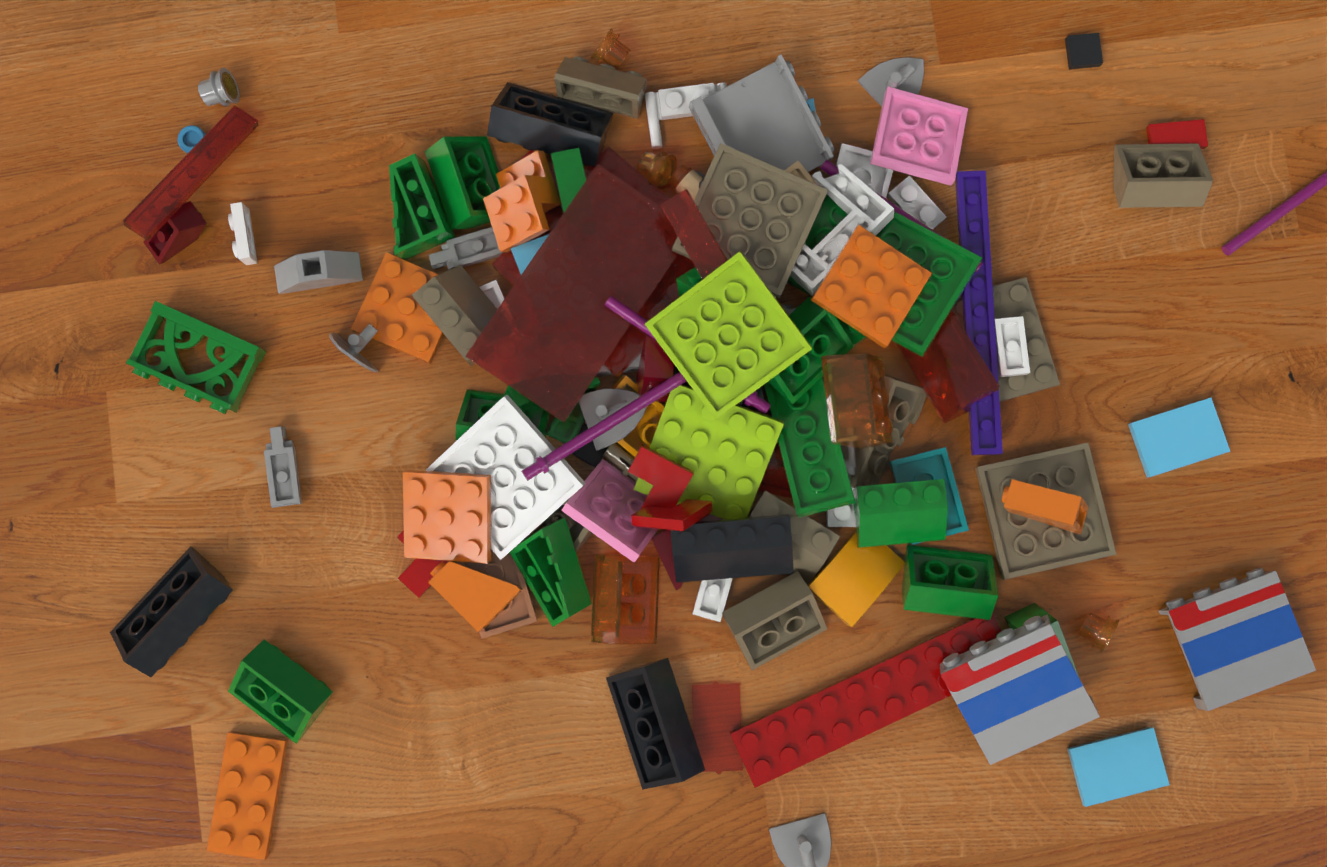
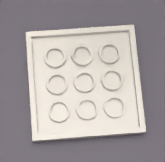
M508 395L499 400L425 470L491 475V549L500 560L586 484L565 459L549 467V472L545 474L541 472L528 481L525 479L521 471L535 463V458L538 456L543 458L554 451L555 448Z

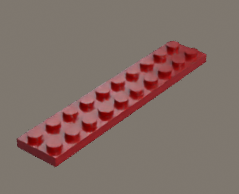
M993 613L990 620L973 618L730 732L754 787L765 784L951 696L940 675V664L951 654L958 653L960 655L969 651V648L977 642H988L997 638L996 636L1001 632V629Z

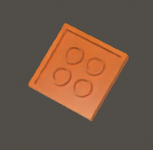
M858 225L812 296L811 301L885 348L892 340L932 273Z
M386 252L351 330L361 334L370 323L378 330L373 336V340L431 364L444 334L418 304L412 294L438 274Z
M420 470L404 471V557L489 563L491 561V475Z

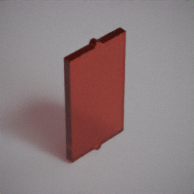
M715 681L713 684L692 685L693 734L705 767L703 772L721 774L722 771H743V761L730 735L731 732L741 728L740 684H719Z

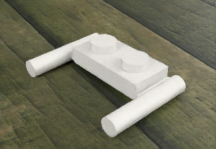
M708 83L661 89L656 93H645L652 149L663 147L659 120L693 116L689 109L690 101L700 96L704 99L727 87V83H718L716 85Z

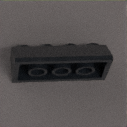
M507 82L491 105L487 136L496 138L503 143L510 142L521 145L527 150L544 151L550 155L555 152L579 148L583 166L595 167L602 154L613 113Z
M789 514L699 521L684 531L670 530L676 583L794 573Z
M190 546L110 631L123 661L149 677H152L159 669L166 665L168 659L178 648L185 645L192 633L207 621L209 615L220 604L224 603L233 591L225 577L193 547Z
M668 658L606 677L642 790L683 782L705 771Z

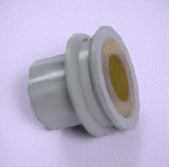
M221 68L219 71H212L209 79L199 82L198 91L207 106L218 103L223 106H229L231 103L236 104L239 102V88L235 78L228 69Z

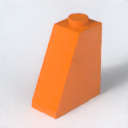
M1013 479L1011 480L1010 487L1006 486L1002 494V503H1005L1004 508L1008 512L1081 535L1089 509L1082 497Z
M442 561L430 573L433 578L428 582L477 632H482L523 590L519 585L453 561H449L447 564Z

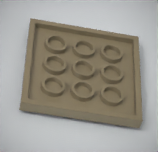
M720 143L672 247V251L715 270L741 251L772 294L780 298L828 190Z
M1027 278L993 286L995 319L1023 316L1030 373L1027 375L999 377L998 373L1000 402L1060 385ZM961 295L929 346V352L949 417L969 411Z
M1089 443L975 468L1002 580L1117 555ZM1013 479L1082 497L1089 509L1081 535L1008 512L1004 508L1005 503H1002L1004 488L1006 486L1010 487L1011 480Z

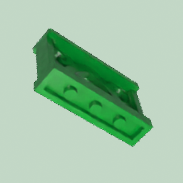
M155 301L150 310L152 313L130 358L126 361V364L134 367L132 373L148 380L150 375H153L160 379L159 385L175 391L176 386L186 390L184 393L185 397L199 403L202 398L211 401L210 408L226 414L228 410L237 413L238 406L266 351ZM165 318L164 340L154 339ZM184 331L190 333L191 336L188 342H176V338L183 340L181 335ZM205 336L208 338L206 344L207 355L215 367L201 373L188 375L180 362L177 349L192 348ZM154 346H164L165 352L158 351L153 354V357L159 356L161 358V363L158 366L150 365L146 359L148 350ZM218 347H224L225 353L220 356L224 359L222 362L214 354ZM245 355H248L249 357L238 377L231 369ZM171 368L176 379L163 374L162 372H165L166 370ZM227 374L233 382V390L227 396H219L214 391L215 386L222 384L224 389H226V382L221 376ZM205 383L206 393L192 387V385Z

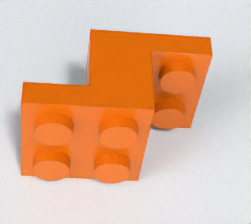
M537 150L498 172L496 176L501 189L483 198L500 252H509L511 248L524 244L550 230L544 213L561 205L544 151Z

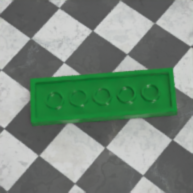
M821 377L793 405L769 382L765 383L768 402L771 404L772 417L784 421L778 442L797 517L800 518L856 503L823 378Z

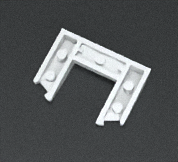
M842 164L838 165L839 174L825 179L820 171L812 175V179L819 186L827 189V195L848 215L812 250L806 244L803 245L790 276L811 296L816 292L858 225L876 236L894 218V208Z

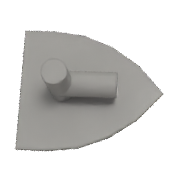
M907 57L883 62L862 76L858 83L881 107L887 87L918 95L924 76V60Z
M369 323L360 335L351 334L348 337V342L337 333L331 332L329 334L331 341L341 352L364 368L375 373L379 372L376 367L359 353L378 332L372 324Z
M601 389L581 395L577 399L589 429L639 398V395L622 389ZM647 407L594 439L593 443L596 451L625 438L642 419Z
M825 813L769 828L776 853L785 867H827L830 859L831 838Z

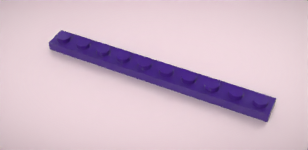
M957 171L955 184L959 246L982 257L981 262L983 263L977 273L973 274L962 292L971 455L1003 454L986 171Z

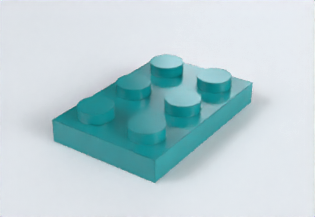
M946 447L889 462L894 483L944 479L948 505L946 536L969 531Z

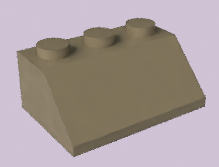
M565 57L554 77L557 96L560 98L636 119L639 117L644 94L647 89V78H643L638 72L627 71L624 73L617 71L608 64H600L598 66L590 64L588 60L582 57H573V59Z
M1199 144L1115 145L1113 190L1119 208L1204 206L1213 183V178Z
M461 265L433 277L412 294L418 304L470 366H473L515 331Z
M764 491L748 517L789 514L794 573L798 571L808 585L825 563L840 536L808 516L798 518L795 508Z
M798 571L722 612L751 670L827 630L813 593Z

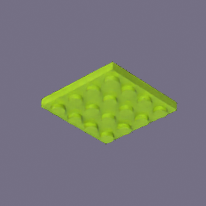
M741 251L645 323L648 330L715 420L813 349Z
M682 384L669 393L649 448L694 472L677 505L686 499L712 501L713 511L710 513L711 515L722 519L747 518L783 428L784 421L738 404L715 420L692 387ZM638 477L634 490L648 495L653 485Z

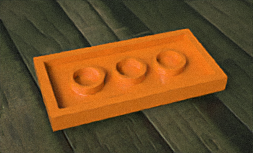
M232 731L227 732L207 845L208 852L261 860L268 858L288 740Z

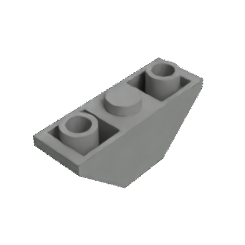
M322 250L297 254L274 266L278 294L363 281L359 252Z

